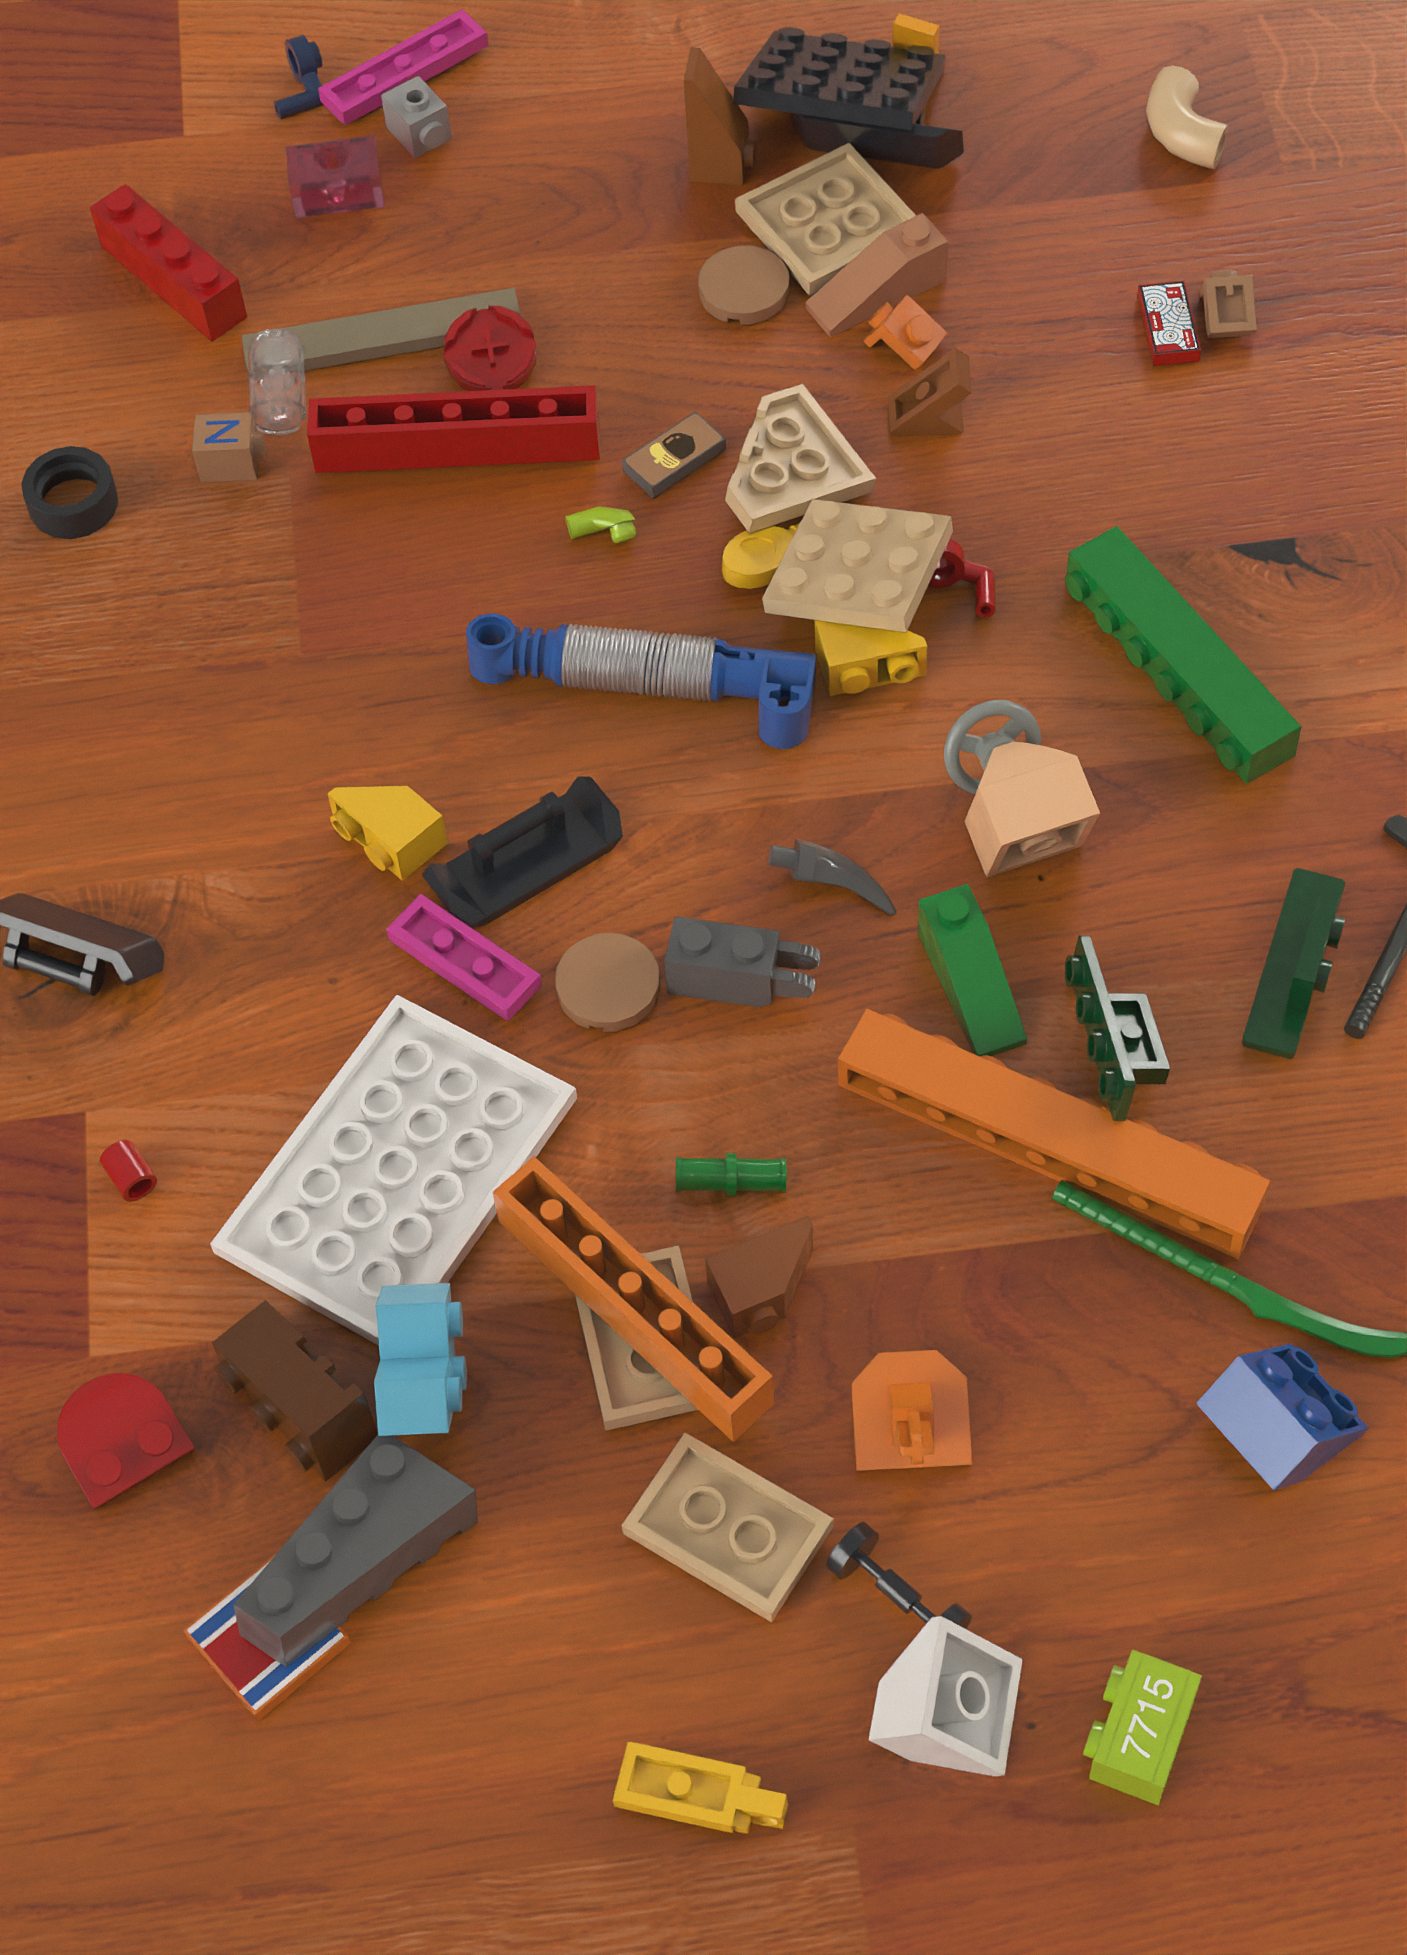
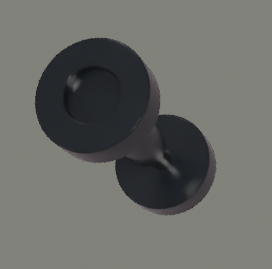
M865 1522L857 1524L836 1545L827 1560L826 1567L839 1579H845L861 1565L878 1580L875 1587L906 1614L913 1611L926 1624L932 1617H937L920 1602L922 1595L891 1568L884 1571L868 1557L877 1544L879 1534ZM958 1603L953 1604L940 1615L964 1629L968 1628L972 1620V1615Z

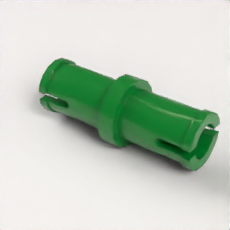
M725 1153V1158L676 1157V1192H681V1190L725 1191V1197H736L737 1191H780V1193H786V1158H737V1153Z

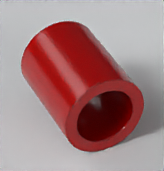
M118 1141L110 1145L100 1156V1164L124 1200L129 1202L139 1200L155 1188L157 1178L132 1141Z

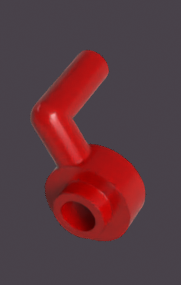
M949 539L928 586L943 588L951 586L959 580L975 584L976 613L981 617L994 615L996 611L994 572L988 567L966 561L960 544Z

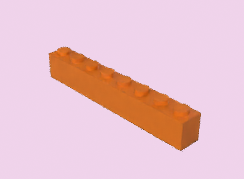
M866 1008L838 1058V1086L1059 1182L1063 1180L1091 1196L1238 1260L1265 1206L1271 1180L1261 1177L1252 1167L1241 1163H1228L1210 1155L1207 1150L1196 1143L1189 1141L1179 1142L1160 1134L1153 1126L1141 1120L1126 1119L1125 1121H1113L1111 1112L1107 1111L1102 1104L1089 1098L1078 1099L1057 1090L1046 1079L1035 1076L1029 1078L1008 1069L1000 1060L987 1055L978 1056L961 1049L945 1036L938 1034L928 1035L914 1029L903 1019L893 1014L881 1015Z

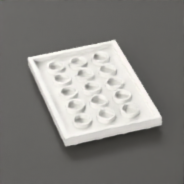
M396 995L210 1243L213 1252L379 1346L376 1303L382 1286L449 1282L497 1213L492 1192L533 1156L536 1157L577 1100L576 1088Z

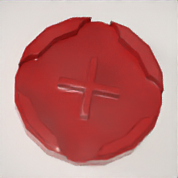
M488 305L489 309L477 311V308L465 311L451 323L444 337V361L451 378L467 391L517 389L529 379L536 365L537 346L530 324L517 312L502 306Z

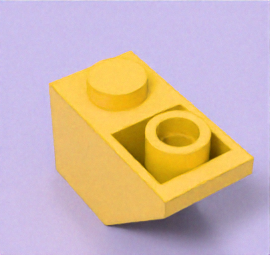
M815 620V651L829 696L843 693L855 694L867 688L890 683H907L915 678L926 676L927 644L925 638L908 630L907 632Z
M408 786L335 787L328 793L333 814L330 817V821L335 830L347 841H351L354 838L364 847L366 855L378 869L385 871L388 868L402 881L448 844L443 816Z

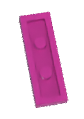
M422 894L386 929L389 941L507 1022L542 986L539 973Z

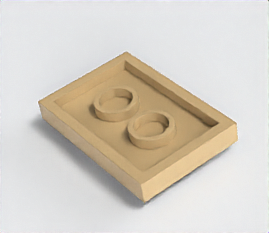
M679 1245L641 1254L693 1302ZM575 1294L606 1431L698 1410Z
M685 1432L622 1524L623 1534L772 1622L832 1530L833 1518Z

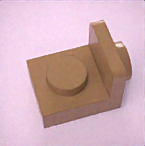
M1224 270L1211 274L1210 278H1205L1199 289V300L1204 301L1207 339L1253 336L1257 331L1252 275L1238 276L1237 271Z

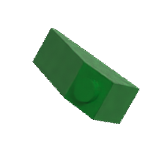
M968 883L919 899L918 936L973 1054L978 1056H994L1026 1045L1027 1037L989 926Z

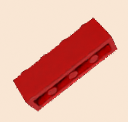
M127 184L122 185L90 206L101 247L211 342L248 318L239 279Z

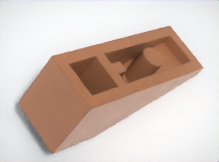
M923 213L898 224L879 235L806 301V310L831 338L870 319L886 302L893 307L906 295L912 298L947 281L948 241Z

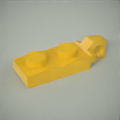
M635 1742L627 1743L613 1797L614 1807L729 1833L734 1831L749 1833L751 1822L783 1829L788 1808L786 1794L760 1789L761 1777L747 1773L745 1766Z

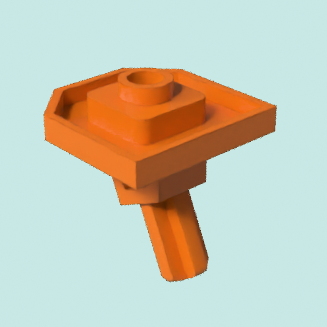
M937 1350L878 1353L851 1383L856 1471L972 1465L967 1377Z

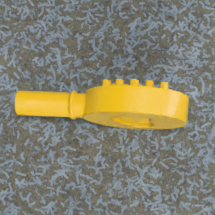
M800 523L789 526L787 530L781 527L769 526L752 533L746 530L736 535L729 541L723 553L722 575L725 581L732 586L747 589L769 585Z

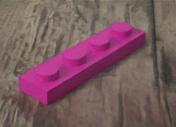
M461 9L318 88L320 101L346 126L382 106L381 95L417 76L425 82L488 46L487 32Z

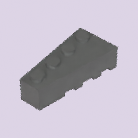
M377 1435L233 1604L240 1636L283 1666L288 1667L333 1630L347 1622V1615L370 1598L375 1601L392 1588L391 1582L417 1562L419 1565H422L439 1552V1545L458 1531L463 1534L478 1522L476 1490L393 1435Z

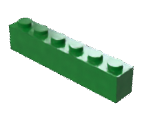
M1118 526L1069 551L1065 584L1071 596L1077 601H1083L1095 615L1099 627L1106 634H1112L1124 647L1130 662L1138 668L1142 667L1153 679L1159 694L1166 701H1172L1185 715L1191 730L1196 735H1203L1216 750L1217 756L1225 768L1230 771L1234 770L1248 784L1296 756L1302 726Z

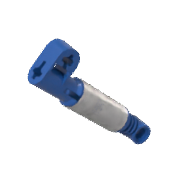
M496 613L480 615L469 622L466 628L469 671L475 679L483 683H502L515 676L517 670H519L521 677H527L531 671L533 678H540L542 672H544L545 679H552L557 686L565 688L569 686L570 689L572 687L575 689L579 687L580 690L582 688L585 690L589 688L590 691L592 689L595 691L597 689L599 691L604 690L605 692L613 690L615 693L617 691L619 693L622 691L624 693L628 692L629 694L633 692L639 695L646 693L648 696L652 693L653 696L658 694L659 697L664 695L669 698L673 696L674 699L676 697L679 699L683 697L684 699L688 698L690 700L693 698L699 701L707 699L709 702L711 700L719 701L724 696L759 699L758 731L763 742L771 747L787 749L800 745L808 735L816 681L817 654L729 646L724 639L716 637L713 639L706 636L703 638L701 636L697 637L696 635L693 637L689 635L687 637L686 634L683 636L679 634L677 636L676 633L671 636L669 632L666 635L663 632L659 635L657 631L653 634L651 631L647 633L646 630L644 632L641 630L637 632L636 629L634 631L631 629L627 631L626 628L624 630L621 628L617 630V628L612 629L611 627L603 629L601 626L593 628L592 626L588 627L585 625L583 627L577 624L574 626L572 624H562L557 629H549L547 635H545L544 628H537L535 634H533L531 627H524L521 633L519 626H515L504 615ZM780 701L789 702L788 707H781Z

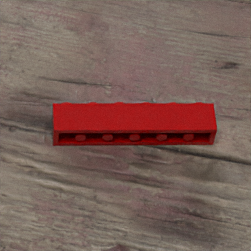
M596 385L309 399L307 438L315 473L600 460V422Z

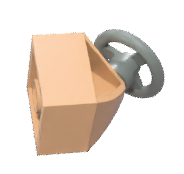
M990 700L967 710L950 729L944 746V763L952 781L964 791L975 794L964 822L986 878L1083 846L1100 811L1078 757L1061 750L1042 746L1040 728L1031 712L1022 705L1012 701ZM995 715L1011 717L997 732L988 733L983 737L966 734L974 724L984 718ZM1024 731L1026 743L1015 742L1014 739ZM959 750L975 753L980 759V764L985 770L981 780L972 778L964 771L960 764Z

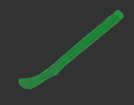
M1063 1180L1060 1181L1053 1193L1052 1200L1108 1228L1110 1231L1124 1236L1125 1239L1170 1261L1181 1269H1185L1196 1277L1210 1282L1211 1285L1228 1292L1246 1304L1257 1318L1281 1322L1342 1349L1365 1356L1396 1358L1407 1355V1333L1376 1330L1349 1324L1299 1305L1240 1274L1238 1275L1221 1264L1219 1265L1214 1260L1171 1239L1167 1235L1156 1231Z

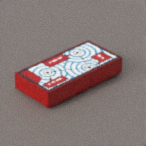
M1185 281L1138 285L1137 298L1153 366L1199 362L1201 347Z

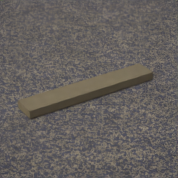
M515 287L241 335L249 380L443 347L444 337L451 323L470 309L477 308L478 311L480 309H489L488 305L502 306L517 312L521 316Z

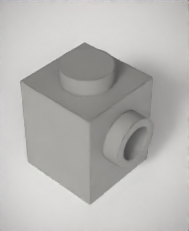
M419 76L381 95L386 128L414 158L452 139L447 106Z

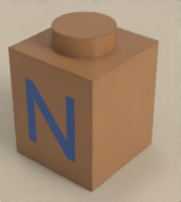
M252 412L195 415L192 453L200 482L257 480L258 460L266 459V439L263 431H256Z

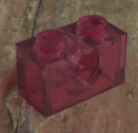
M375 135L286 146L289 188L296 218L385 207L381 167Z

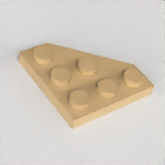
M800 384L762 396L756 418L741 450L736 470L728 484L725 501L747 531L752 533L805 515L812 499L841 503L871 493L874 490L876 477L806 387Z

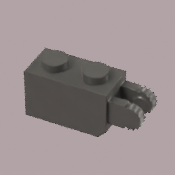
M675 916L664 961L667 992L672 995L755 1007L771 1004L773 995L805 999V997L813 996L816 984L814 979L806 975V973H795L794 971L779 969V967L815 970V967H818L820 964L821 954L812 945H802L797 942L780 940V931Z

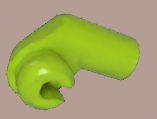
M598 506L565 516L566 526L571 539L610 529L612 541L621 543L634 539L637 534L632 522L635 521V518L628 510Z

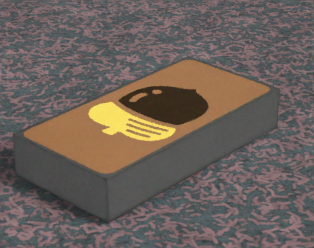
M695 411L622 460L623 471L649 496L655 498L725 451L726 438Z

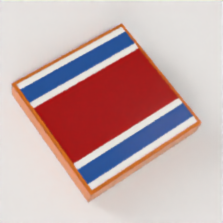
M276 1554L183 1630L189 1641L258 1722L351 1644L349 1636L339 1626L288 1667H285L240 1636L233 1604Z

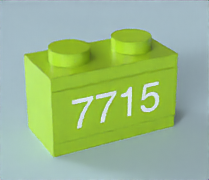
M1133 1649L1126 1668L1114 1665L1103 1696V1700L1113 1703L1106 1724L1097 1720L1094 1721L1083 1752L1084 1756L1093 1759L1089 1779L1159 1806L1202 1675Z

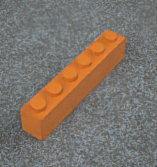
M535 1156L492 1192L499 1223L732 1442L739 1438L775 1404L773 1376Z

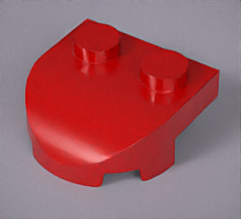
M107 1374L85 1383L66 1401L57 1423V1440L61 1454L94 1510L195 1450V1447L159 1389L146 1379L132 1374Z

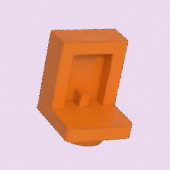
M906 295L893 307L886 302L868 321L873 329L863 342L870 348L878 340L882 339L916 370L927 360L947 335V332L912 298Z

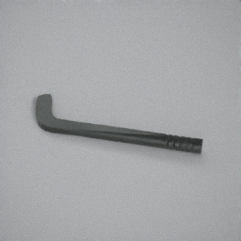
M1399 814L1390 817L1385 822L1383 830L1388 836L1407 848V818ZM1407 903L1344 1026V1031L1353 1038L1361 1039L1364 1037L1407 951Z

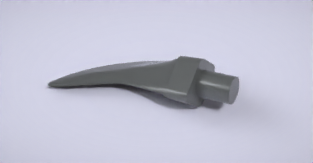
M795 839L793 848L776 845L770 846L767 860L768 865L790 869V875L794 880L843 886L856 892L890 915L896 914L891 900L881 886L865 870L845 856L829 848L814 844V842Z

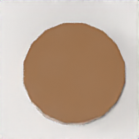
M757 246L730 247L717 252L704 263L699 272V298L705 310L718 320L728 322V318L740 320V324H755L770 319L784 307L789 293V271L783 260L770 250Z
M598 933L580 939L565 951L556 967L555 990L562 1010L577 1025L589 1029L590 1025L595 1028H603V1032H617L638 1024L652 1012L657 1002L656 997L660 989V969L652 951L643 943L621 933Z

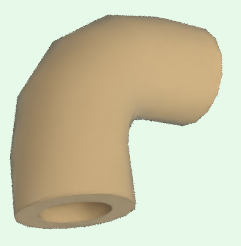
M1179 66L1164 67L1159 71L1152 85L1146 108V115L1153 136L1171 154L1190 163L1214 170L1222 155L1229 126L1228 124L1204 118L1192 110V104L1199 91V83L1189 70Z

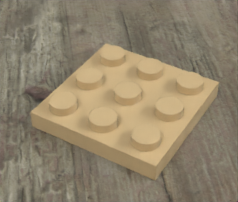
M850 143L735 198L736 213L764 245L783 260L789 273L809 296L820 290L884 231L916 216Z
M812 499L762 597L765 613L907 632L953 533L951 516Z

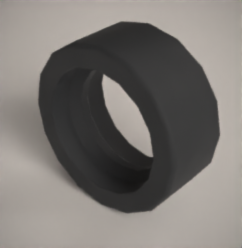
M67 446L52 449L39 456L26 469L21 483L23 498L31 520L40 531L55 538L74 539L88 536L98 531L114 516L119 502L110 466L100 454L83 447ZM82 479L97 484L93 493L77 504L55 506L43 501L45 495L53 487L64 481Z

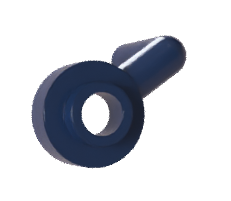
M304 35L285 40V51L291 71L297 82L303 84L305 92L274 101V108L279 119L323 105L318 91L322 84L317 68L323 65L321 54L315 41L308 42Z

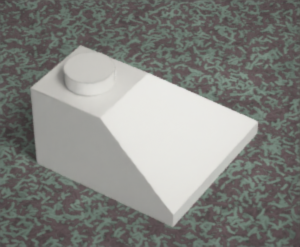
M942 1616L932 1617L879 1681L869 1741L910 1761L995 1777L1005 1776L1022 1659Z

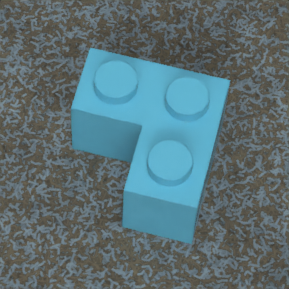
M450 1283L382 1286L376 1303L380 1362L374 1379L378 1436L449 1433L453 1412L462 1411V1390L467 1388L465 1356H456L454 1337L463 1335L461 1302H452Z

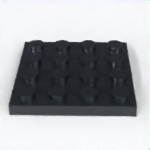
M784 27L778 31L774 30L734 86L733 104L912 130L944 73L946 55L934 54V50L926 46H911L907 50L893 48L889 42L873 39L867 40L864 43L848 41V38L841 34L828 33L817 37L805 35V32L799 28Z

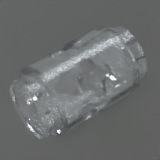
M283 329L261 331L254 336L253 343L248 349L249 412H252L257 430L276 436L292 434L300 429L302 420L306 417L305 349L300 344L299 337L291 331Z

